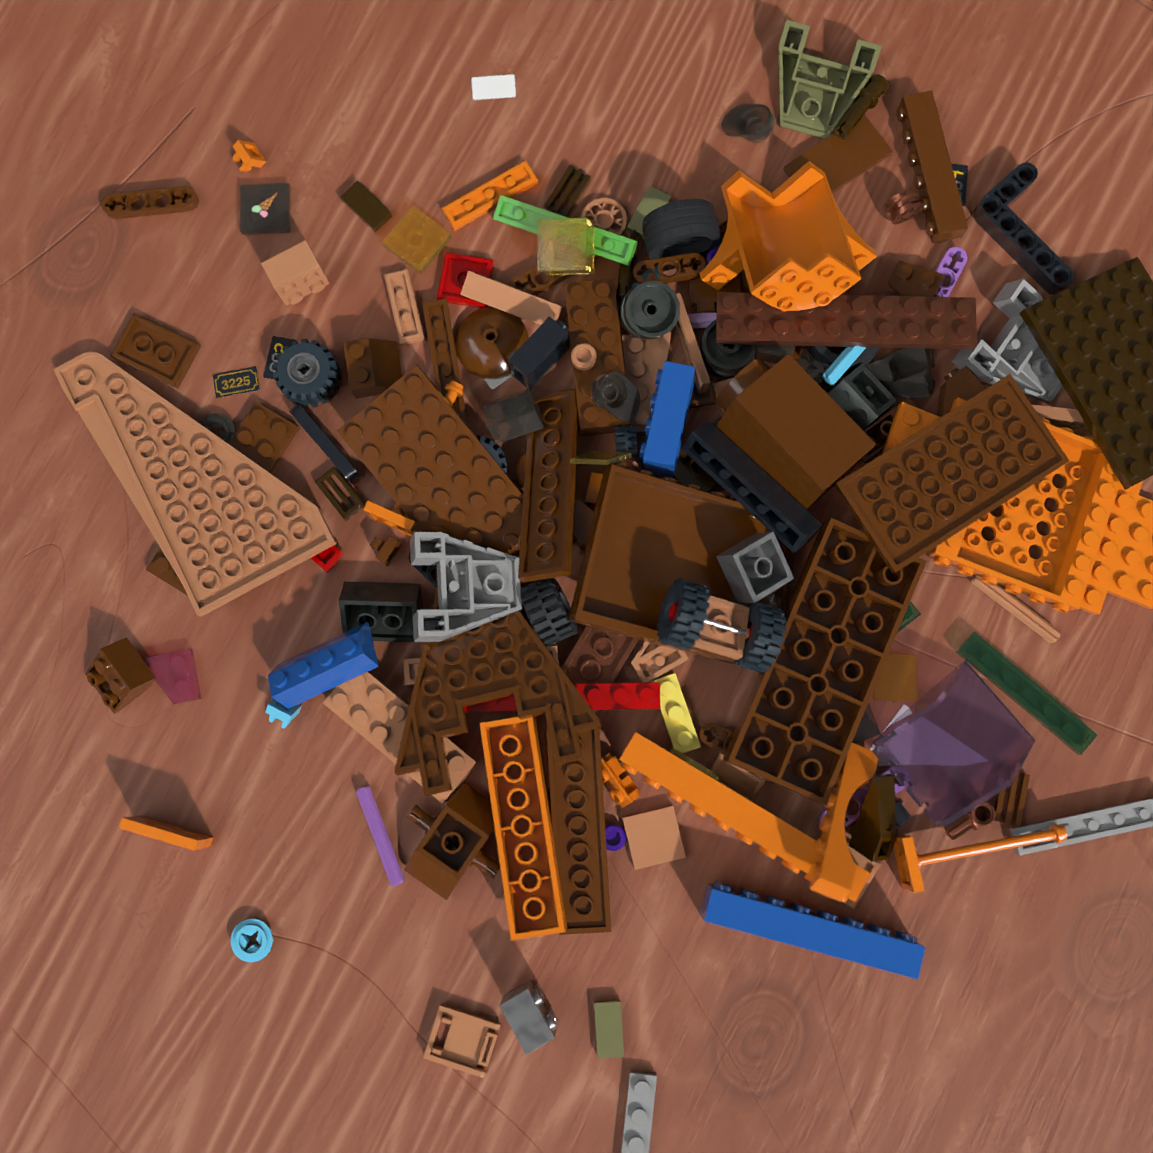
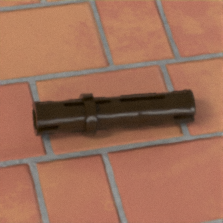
M624 229L622 236L637 241L638 232L633 230L631 235V229ZM637 250L634 252L630 267L623 264L619 265L616 300L619 302L621 301V296H624L632 288L634 263L638 257Z

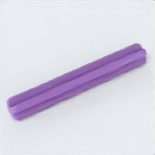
M364 786L356 790L357 797L390 885H399L405 880L371 788Z

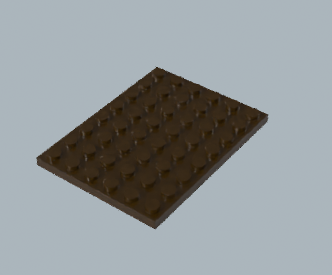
M1137 256L1035 303L1019 313L1125 490L1153 476V281Z

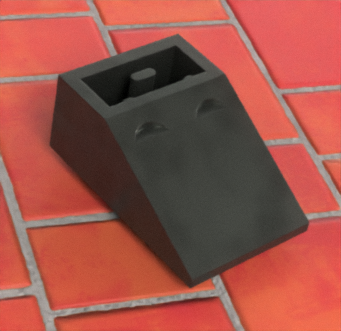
M863 363L828 393L863 431L891 409L897 401Z

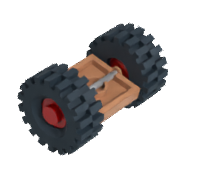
M678 578V580L673 582V585L669 587V593H666L664 597L665 602L664 604L662 603L660 608L662 611L659 614L658 620L660 621L657 624L659 642L683 650H690V647H696L730 657L734 660L735 665L760 673H764L766 669L769 670L771 668V663H775L777 660L776 655L780 654V645L784 642L785 638L783 633L786 632V626H784L786 617H783L784 612L781 609L759 602L750 603L746 607L710 596L708 593L709 589L705 585Z

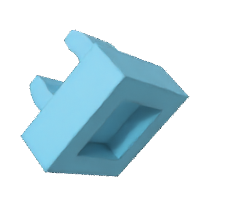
M273 699L268 704L265 713L270 715L269 722L271 723L276 719L283 721L281 728L284 729L300 713L302 704L288 709Z

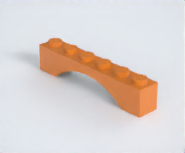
M851 743L828 802L824 805L828 809L819 827V830L822 831L821 838L818 839L814 848V853L817 854V857L809 870V877L812 878L809 889L840 902L851 892L856 865L849 852L845 837L846 809L851 796L864 788L873 778V775H875L879 758L878 753L855 743Z

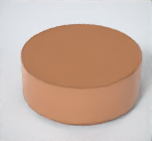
M581 343L573 348L571 361L575 368L585 371L591 369L596 363V351L591 345Z

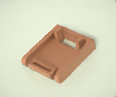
M441 1003L423 1058L484 1078L486 1070L477 1067V1065L480 1064L488 1067L498 1036L496 1032L488 1029L499 1030L501 1023ZM441 1022L451 1024L444 1047L434 1044Z

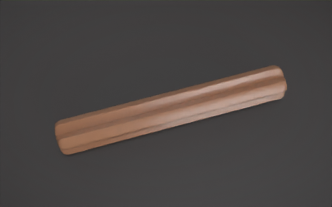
M974 575L971 583L1049 643H1054L1061 635L1058 629L1012 594L1005 591L999 584L989 585L983 583L981 577Z

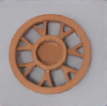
M599 198L591 201L584 208L581 222L622 236V231L627 226V215L622 205L610 198ZM606 203L613 205L611 212L604 210ZM595 205H597V207L600 210L596 214H594L591 210V208ZM621 212L623 218L614 220L613 215ZM585 217L594 218V223H585ZM613 224L621 227L619 232L612 229Z

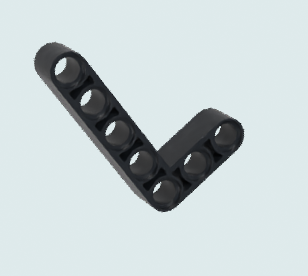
M1025 162L1018 165L980 200L974 209L973 218L1047 293L1055 295L1063 291L1073 280L1072 270L1009 208L1030 188L1038 176V170L1035 165ZM1019 176L1025 177L1027 181L1022 180ZM1001 191L1008 193L1009 197L1004 196ZM983 207L989 208L992 213L986 212ZM1001 224L1006 225L1009 230L1003 229ZM1018 242H1023L1027 248L1021 247ZM1036 259H1040L1044 266L1038 264ZM1054 276L1060 278L1062 283L1056 282Z

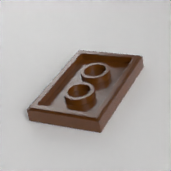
M133 313L111 357L178 389L201 346Z

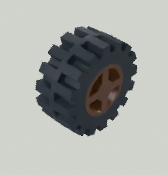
M636 425L615 426L616 462L623 457H635L638 459Z

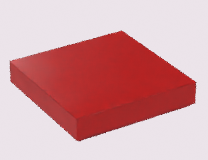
M445 252L436 299H447L450 304L485 308L486 304L460 294L468 271L471 270L491 278L494 260Z

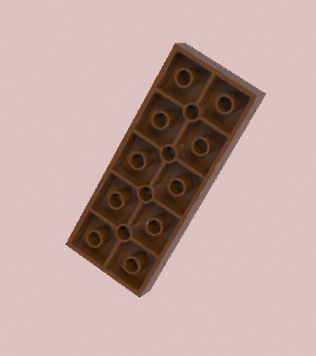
M829 518L822 523L823 525L819 530L783 617H786L784 624L786 632L783 633L785 638L784 642L780 645V654L776 655L777 660L775 663H771L769 670L766 669L764 673L759 672L722 759L823 805H826L927 562L924 559L917 558L892 574L866 533L833 518Z

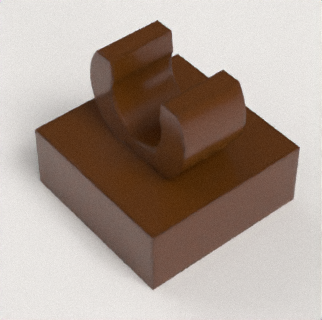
M389 536L385 543L375 537L370 546L379 552L375 558L388 567L400 549L401 544Z

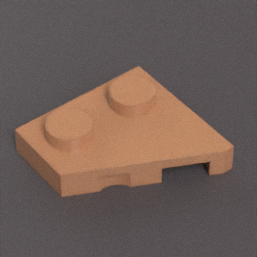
M645 641L631 664L642 683H649L689 658L684 651Z

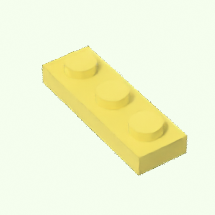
M676 673L651 681V683L660 682V711L675 754L679 755L701 747Z

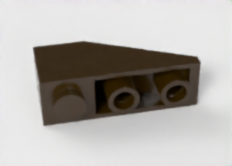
M890 773L873 775L868 785L866 798L860 807L857 823L852 829L848 845L871 862L888 860L897 838L894 775Z

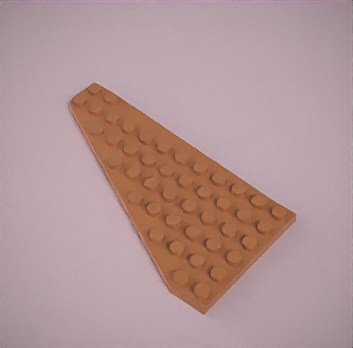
M86 352L53 369L67 398L79 413L180 579L197 616L202 617L337 544L320 509L103 355L96 352Z

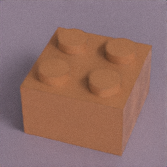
M306 240L261 263L272 286L286 306L297 304L302 301L303 297L310 293H318L326 285L330 284Z

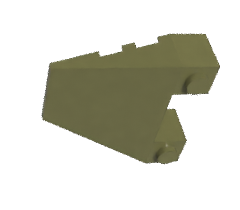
M786 20L778 48L780 127L826 139L833 132L834 127L840 122L873 74L882 46L858 39L849 66L803 54L810 26Z

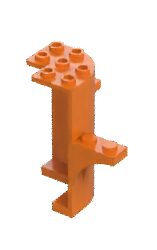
M808 161L772 193L740 170L721 186L728 211L727 228L717 253L700 272V277L708 285L720 290L736 275L745 270L751 294L782 311H799L828 305L833 299L837 298L861 279L859 270L874 260L877 255L875 250L856 233L840 211L831 192L825 172Z

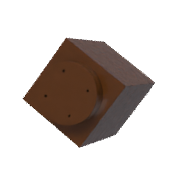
M787 354L772 368L761 358H757L741 370L715 399V402L725 411L716 427L806 510L833 488L837 482L842 480L876 445L790 354Z

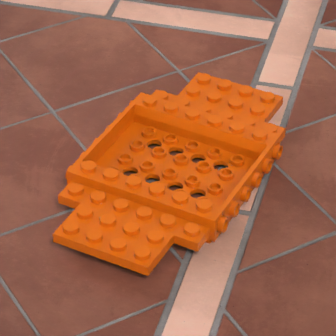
M959 397L954 399L950 411L966 402V400ZM904 402L900 403L882 454L941 417ZM1041 418L1070 461L1000 505L1002 507V514L999 517H994L989 512L926 554L927 557L934 559L933 563L943 567L953 566L958 568L957 572L966 576L976 575L981 577L983 583L1002 585L1005 587L1004 590L1016 595H1020V593L1029 596L1028 599L1039 604H1044V602L1053 605V610L1062 613L1081 609L1093 615H1099L1107 593L1147 609H1153V500L1139 495L1143 481L1125 490L1094 438L1088 436L1081 437L1074 434L1072 429L1066 427L1058 428L1051 425L1050 421ZM1055 474H1059L1064 478L1065 484L1062 488H1057L1053 485L1052 478ZM1047 498H1053L1056 501L1057 508L1054 512H1050L1045 508L1044 502ZM1040 521L1047 523L1049 526V532L1045 536L1040 535L1036 527ZM985 526L992 528L994 531V538L991 541L985 540L981 535V531ZM1031 545H1037L1041 549V556L1038 559L1030 557L1029 548Z

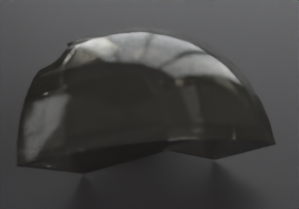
M899 348L866 364L869 371L882 385L896 396L923 399L931 397L934 392L935 380L931 370L935 367L932 349Z

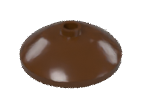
M485 307L472 312L461 322L455 337V348L459 361L467 371L484 379H500L511 374L508 359L523 345L529 336L524 323L518 316L494 307ZM489 334L495 335L493 340L486 339Z

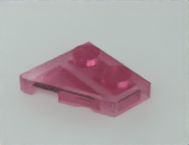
M189 648L143 659L156 677L155 681L173 704L201 699L193 649Z

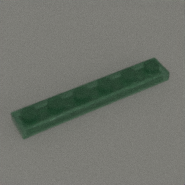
M971 633L956 651L959 656L1077 755H1082L1097 737L1093 730L977 633Z

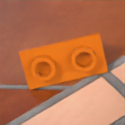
M609 753L601 759L603 783L609 789L612 800L620 805L621 808H624L640 796L637 792L639 789L629 775L622 780L620 779L619 775L626 770L622 768L616 756L613 757Z

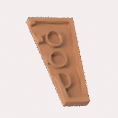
M671 332L658 338L641 340L631 335L622 336L630 425H636V434H645L647 418L653 417L651 416L650 408L653 393L658 394L656 392L657 384H655L658 369L663 370L664 362L667 361Z

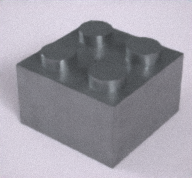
M773 531L755 533L716 556L737 603H755L794 579Z
M531 980L505 994L499 1005L526 1055L553 1040L556 1035V1023H558L551 1008L547 1009L544 1005L543 999H545V996L538 984L533 985Z

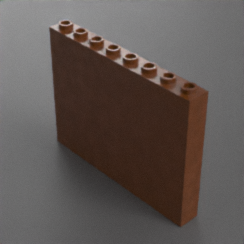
M614 463V465L606 467L598 493L568 621L734 664V660L730 657L700 648L690 647V650H683L659 642L657 624L660 621L658 617L662 611L660 608L662 603L664 604L665 602L664 597L666 593H669V587L678 578L705 585L709 589L708 593L710 596L748 607L750 603H737L716 556L755 533L770 531L736 499H726L725 494L702 492L701 487L687 484L685 487L677 484L678 481L673 478H655L652 472L645 470L635 472L629 470V466L622 463ZM776 537L792 573L797 551L793 553ZM790 581L757 602L781 609L784 612Z

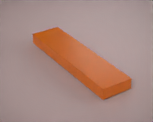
M525 160L442 207V211L454 231L496 208L500 195L512 199L538 184V179Z

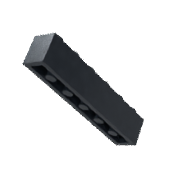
M711 422L692 431L682 450L770 532L773 531L775 536L786 547L795 553L811 541L823 525Z

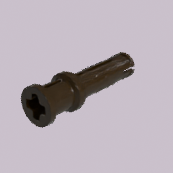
M875 74L869 79L867 87L861 89L857 101L834 127V134L838 138L846 139L864 114L878 104L880 96L887 93L890 86L885 77Z

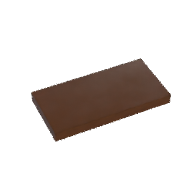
M864 114L846 139L838 138L833 133L785 165L783 170L790 178L810 161L825 172L833 194L890 156L892 150Z

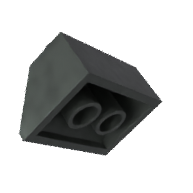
M344 581L339 597L343 633L367 622L370 626L373 641L414 642L413 616L417 610H422L421 584Z

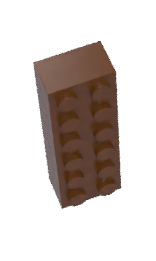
M614 278L564 283L571 352L576 345L586 343L595 349L597 356L595 365L589 370H579L573 365L580 437L615 433V426L630 425V415Z

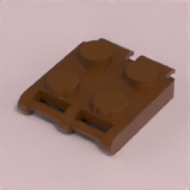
M692 261L689 267H692V270L696 271L697 267H694V265H696V262ZM739 274L720 290L702 281L701 277L689 280L691 307H696V313L714 312V305L717 303V292L741 293Z

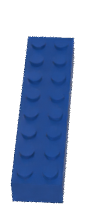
M715 881L714 885H707L700 913L705 922L917 980L919 978L925 946L918 943V938L912 936V934L896 930L894 935L886 927L870 923L869 927H865V923L844 916L843 920H839V916L818 909L817 913H813L812 909L806 905L792 902V906L785 905L786 902L782 901V899L767 895L766 899L759 898L756 892L741 888L740 892H736L730 887L731 885Z

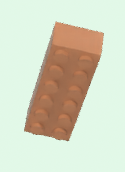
M370 671L336 686L323 704L396 764L410 704ZM450 737L443 738L452 790L433 795L441 803H446L479 763ZM420 771L408 773L411 778L422 786Z

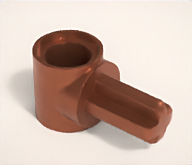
M972 801L961 811L963 815L945 826L944 830L951 840H955L972 828L976 831L982 826L990 825L996 816L995 809L987 802ZM979 806L985 811V815L981 820H977L975 817V810Z

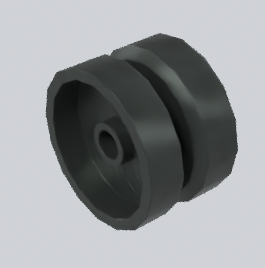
M646 281L631 288L622 297L619 306V319L623 328L631 336L641 340L654 339L669 333L677 324L680 315V302L676 293L667 284L659 281ZM651 308L652 314H649L647 312V309Z
M714 320L705 329L700 353L706 370L712 376L720 379L734 378L752 362L758 345L716 344V320Z

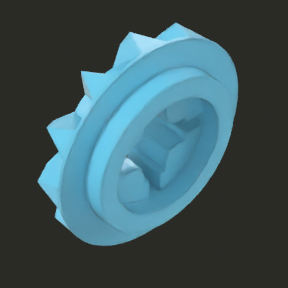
M255 918L239 923L231 935V947L234 954L246 962H256L263 959L270 952L274 942L272 929L266 925L265 921ZM258 932L256 940L260 945L254 944L246 949L249 943L246 935L252 936Z

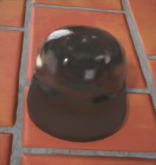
M743 104L734 107L724 116L721 127L727 136L743 137L751 143H759L770 136L774 129L775 120L771 110L766 105Z
M603 372L593 381L591 397L596 406L607 410L620 421H630L637 415L640 409V394L638 389L624 375L619 372Z

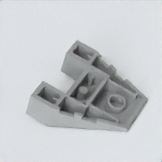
M1025 279L1006 283L993 301V304L1009 320L994 342L989 346L982 339L977 340L975 350L960 349L951 362L960 370L967 366L979 381L991 385L1011 374L1025 396L1047 403L1052 402L1062 387L1051 365L1019 314L1023 309L1042 301V296Z
M414 532L410 539L411 565H437L439 610L416 611L413 616L414 642H440L521 610V581L518 579L519 557L488 547L486 549L474 545L470 541H461L449 537L448 534L442 532Z

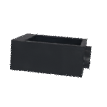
M549 316L508 359L511 375L529 391L570 349L566 325L558 319L556 321Z

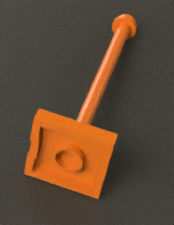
M450 381L445 386V389L448 391L445 399L451 406H453L456 397H461L464 393L462 391L464 387L455 381ZM367 501L363 509L372 520L411 537L414 532H421L416 527L415 521L404 517L403 510L397 503L388 510Z
M1055 823L1051 824V829L920 855L916 852L913 836L900 833L897 834L893 850L901 887L906 890L908 889L910 892L917 893L925 891L920 871L921 865L1050 840L1060 844L1067 840V832L1064 825Z

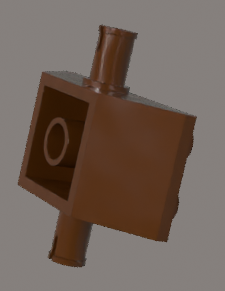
M463 783L438 817L434 818L418 807L417 804L413 807L407 819L425 830L426 835L415 849L404 871L445 900L449 898L470 866L474 865L490 876V878H494L497 873L496 871L500 869V864L483 852V846L495 830L492 805L489 799L466 783ZM449 836H457L460 846L450 847L451 841L448 839Z

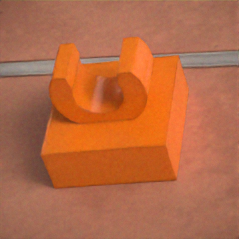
M237 140L232 146L236 151L233 161L243 162L239 168L240 171L249 172L252 167L262 168L267 162L254 142Z

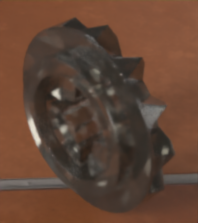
M209 414L199 422V424L214 433L212 426L219 431L222 430L223 432L220 433V437L226 443H229L236 432L235 424L223 414Z

